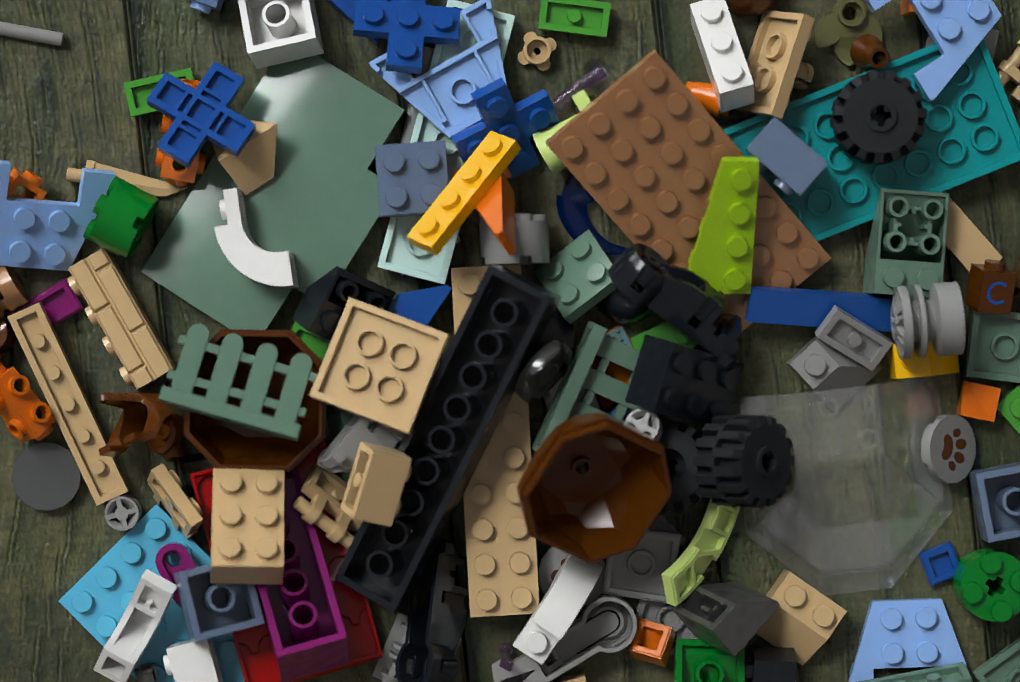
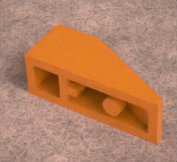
M506 168L474 209L509 256L516 252L515 193L507 181L512 175L508 168Z

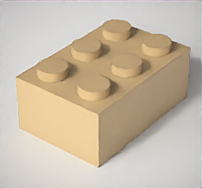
M213 468L210 583L282 584L284 571V469Z

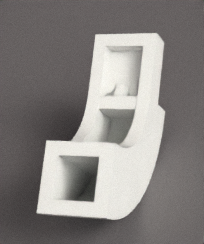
M238 188L223 190L224 199L219 201L221 217L223 220H227L228 225L217 226L214 229L218 243L226 258L242 274L257 282L277 288H299L294 253L290 251L269 252L258 246L248 228L243 192Z
M569 555L555 575L544 598L515 639L513 646L542 665L579 613L596 584L603 567L596 562L588 563Z
M146 569L122 618L104 646L93 669L94 671L114 682L128 681L171 604L172 597L177 588L176 584Z

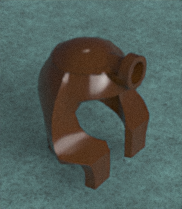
M102 393L100 397L101 404L122 408L123 412L107 445L99 449L100 456L116 457L126 452L129 444L145 443L155 453H164L165 461L167 462L185 459L186 453L184 449H181L180 443L184 432V414L182 410L161 404L158 399L160 394Z

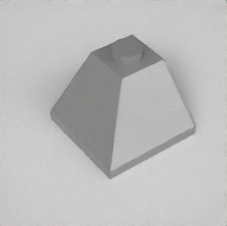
M816 335L786 362L787 366L831 414L838 410L883 369L879 363L872 372L823 342Z

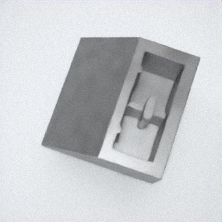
M738 582L698 585L673 611L696 638L735 657L747 645L748 641L760 627L770 619L780 604L776 600Z

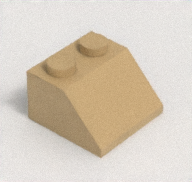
M784 569L766 594V596L776 600L780 606L774 611L770 619L760 627L756 634L775 647L794 648L796 661L803 666L828 640L847 611L795 574Z

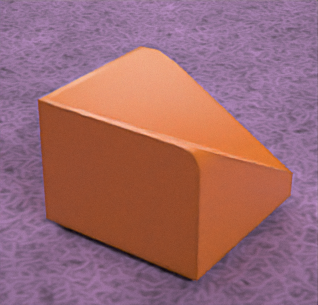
M963 381L956 414L994 422L1001 388Z
M640 618L629 652L635 659L666 667L676 639V633L673 627Z

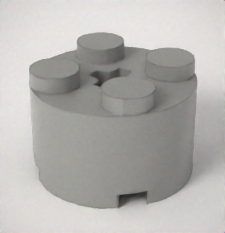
M515 214L516 252L509 256L480 217V265L550 263L549 221H547V214Z

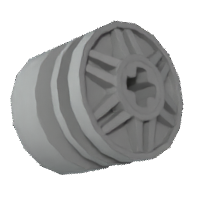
M957 281L932 283L928 300H925L919 284L912 285L910 298L906 286L894 287L892 306L890 308V324L892 337L900 359H911L913 345L918 358L926 357L928 341H932L937 356L963 354L965 348V316L962 295Z

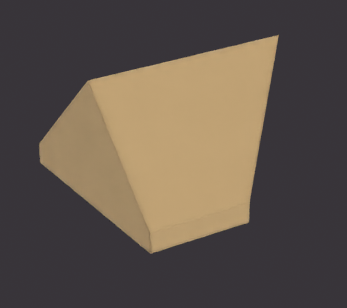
M250 120L256 124V130L238 157L212 143L218 161L245 196H249L276 178L274 174L277 123Z

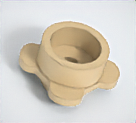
M535 32L526 33L523 37L525 44L523 50L518 54V61L522 65H535L540 71L549 69L551 66L549 60L551 53L557 46L555 40L551 37L545 39L537 36ZM539 48L540 54L536 55L534 49Z

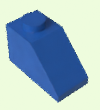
M448 285L397 294L387 311L428 326L452 291V288Z

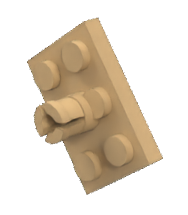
M771 10L763 12L747 60L754 83L755 103L734 110L759 116L783 118L784 112L789 105L792 87L804 90L808 85L806 82L799 80V78L810 83L813 79V66L806 62H801L806 44L810 40L815 18L801 13Z

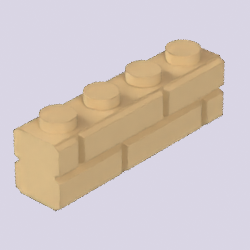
M102 248L68 268L72 275L67 278L70 287L77 296L83 294L89 305L84 308L85 312L94 326L100 324L106 336L102 338V342L111 356L117 354L123 364L119 371L129 387L134 384L137 390L142 389L167 375L169 369H177L110 251Z

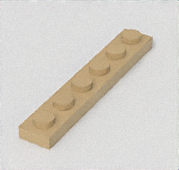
M42 302L8 316V320L96 505L98 506L130 490L115 457L100 456L99 449L106 446L108 442Z

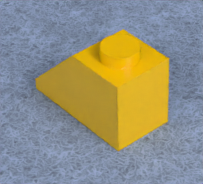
M928 341L927 354L923 358L917 357L914 345L911 359H900L895 343L887 351L889 376L891 379L959 373L958 355L937 356L932 341Z

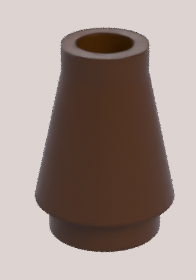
M865 34L858 37L850 49L853 63L860 68L880 69L889 62L890 56L888 51L884 48L881 40L874 35Z

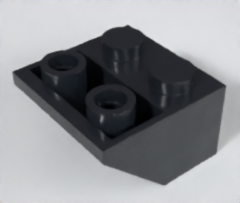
M336 266L307 287L292 319L309 332L332 340L349 297L387 311L396 292Z

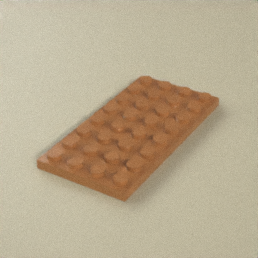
M655 49L545 141L546 145L634 245L639 243L647 245L659 253L670 265L688 269L689 266L688 260L699 235L698 229L709 204L708 198L721 158L746 157ZM759 173L751 285L796 288L829 261L831 257ZM725 294L724 310L718 316L717 321L720 322L723 317L729 321L737 315L742 321V331L750 326L753 322L745 320L748 294Z

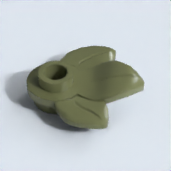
M838 0L833 6L832 13L822 17L817 23L814 32V44L817 48L832 45L836 57L844 65L851 66L853 61L850 56V49L853 42L865 34L874 35L882 42V28L877 19L867 14L866 6L862 0ZM846 7L851 8L854 12L852 20H847L843 15Z

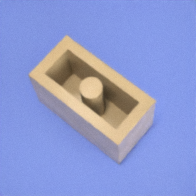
M360 441L340 509L353 519L391 527L394 517L400 511V497L404 484L411 475L412 458L398 449Z

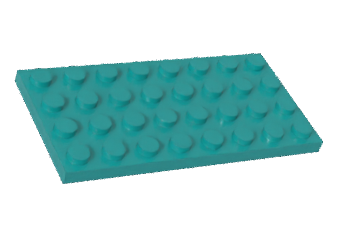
M984 38L937 97L931 101L926 100L912 74L941 56L935 44L888 62L883 68L869 70H877V72L888 70L896 72L895 76L909 79L913 82L911 84L912 88L916 92L919 90L924 99L921 100V103L927 111V118L924 119L923 124L926 128L923 136L917 141V145L902 158L888 164L867 165L860 163V160L854 157L851 159L844 154L845 150L840 144L837 146L833 138L835 136L833 128H830V118L833 111L831 108L839 92L852 79L869 71L789 103L783 118L778 120L828 162V164L800 196H797L794 192L790 196L783 193L773 184L777 177L766 169L763 173H759L817 241L873 220L880 188L940 193L1020 161V128ZM877 108L876 112L870 115L871 120L877 121L878 126H881L882 122L888 119L887 114H881L880 108ZM758 115L723 130L742 153L749 157L750 154L746 151V148L772 120V117Z

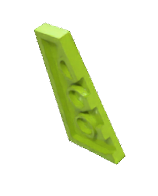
M758 157L721 158L708 198L709 204L698 229L699 235L688 260L689 271L694 272L709 282V285L715 290L721 291L724 294H751L760 163Z

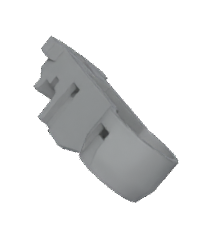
M354 415L327 449H324L319 454L317 464L322 469L325 468L329 473L341 471L351 473L360 441L394 448L403 439L405 433Z
M601 595V597L586 605L582 616L572 622L562 639H559L542 665L525 653L506 663L499 659L492 663L493 681L550 682L599 651L614 653L623 650L633 641L637 632V619L633 608L625 599L616 595ZM612 610V611H615V612L619 615V617H620V625H619V627H618L619 619H618L617 615H616L615 613L611 612V611L603 612V613H601L600 615L596 616L595 618L590 619L589 621H587V620H588L589 618H591V617H594L595 615L599 614V613L602 612V611Z

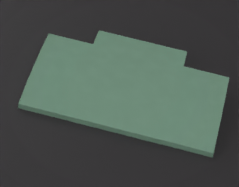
M318 55L270 66L240 113L241 116L248 120L277 123L274 174L276 178L249 196H245L243 193L248 228L256 244L269 252L290 251L294 253L299 288L296 289L302 293H305L307 287L336 266L346 270L380 217L377 175L369 169L376 160L375 145L386 144L405 114L403 108ZM215 153L141 272L229 329L269 330L295 288H277L257 282L237 270L224 255L214 229L217 226L228 225L227 220H223L221 217L219 201L224 199L223 190L240 188L220 164Z

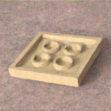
M349 297L309 396L410 435L449 335Z

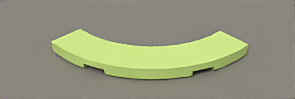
M710 498L706 513L694 538L682 555L662 573L667 604L676 607L704 580L702 574L711 561H717L735 525L740 507L716 505L711 502Z

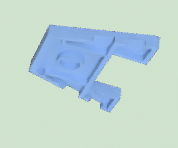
M479 0L460 11L477 44L419 77L413 78L411 73L386 71L387 52L369 62L371 68L449 139H451V136L482 121L470 93L500 78L506 83L490 0Z
M865 0L872 12L891 1ZM908 0L941 53L940 57L912 74L913 79L927 101L937 97L1002 16L992 0Z
M0 160V266L69 271L68 268L72 266L85 240L83 234L92 219L95 220L97 214L93 213L94 206L101 194L107 196V190L116 174L113 170L82 168L76 203L7 197L11 164L9 161Z
M941 598L871 600L860 635L855 660L850 669L848 682L874 679V669L938 667L964 662L968 670L943 600Z

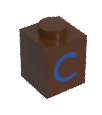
M986 259L984 264L971 263L965 304L980 313L1010 315L1017 274L1006 268L1005 262Z

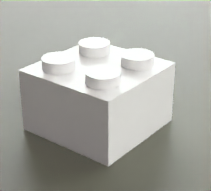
M238 0L247 53L256 69L324 53L314 0Z

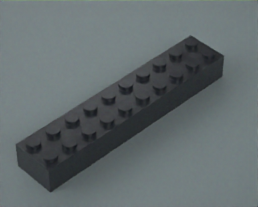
M489 264L431 381L411 434H405L398 450L412 458L411 475L404 484L400 497V511L394 517L391 527L362 521L334 579L394 613L407 608L515 392L519 375L532 358L562 298L561 296L502 265Z

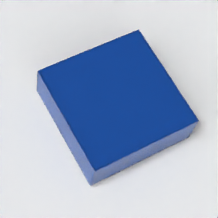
M948 541L917 553L931 587L954 578L959 561L952 542Z

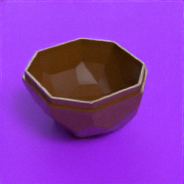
M221 329L208 342L221 346L226 335L235 333L243 339V353L254 356L260 345L270 343L277 348V362L289 366L296 354L305 353L312 360L311 372L317 375L323 362L292 330ZM205 352L198 374L199 378L211 380L218 355ZM239 362L232 385L233 388L245 391L252 365ZM277 372L273 373L267 393L268 398L280 399L287 375ZM308 382L301 403V407L307 408L305 418L297 417L296 424H300L302 427L298 443L189 411H184V435L216 468L284 469V472H290L326 437L327 404L309 396L314 383ZM194 387L193 394L202 397L206 396L207 390ZM229 397L227 404L240 407L242 400ZM263 406L261 413L274 417L276 410Z
M602 412L577 415L554 428L538 448L517 485L528 535L588 563L635 549L672 495L673 490L664 446L646 433ZM580 462H585L583 466L576 468Z

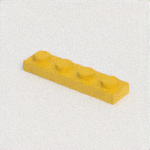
M490 131L406 236L411 244L437 256L519 153L521 148L517 141Z

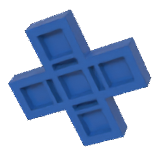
M356 0L353 36L388 39L386 71L421 74L423 43L458 45L461 8L426 5V0Z
M215 61L196 89L165 72L147 98V105L174 120L157 145L158 151L189 168L207 140L238 157L256 130L255 123L229 109L244 86L245 78Z
M502 78L470 93L482 121L451 136L462 163L464 164L487 134L490 131H494L516 140L521 148L507 166L512 175L509 180L540 165L529 138L533 136L532 134L560 122L545 89L515 104Z

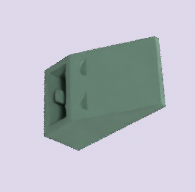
M880 188L865 256L863 293L893 295L895 286H906L910 297L912 285L919 284L924 297L928 298L931 284L943 283L949 193Z

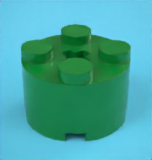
M115 176L106 193L109 196L101 194L96 202L93 213L97 214V218L90 221L83 234V238L128 260L142 241L140 237L145 228H149L157 211L159 200L152 194Z
M983 548L971 551L959 560L954 578H952L955 597L965 610L983 620L993 622H1005L1020 611V562L1015 557L998 549ZM988 579L993 580L996 584L993 589H989L985 585Z

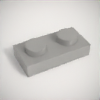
M836 305L833 306L814 332L817 338L872 372L893 345L889 338Z

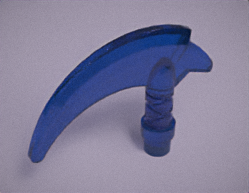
M570 173L564 184L562 196L556 195L557 210L564 228L574 240L589 229L596 236L608 255H621L628 248L609 242L595 230L587 213V205L595 202V199L588 191L577 187L576 178Z

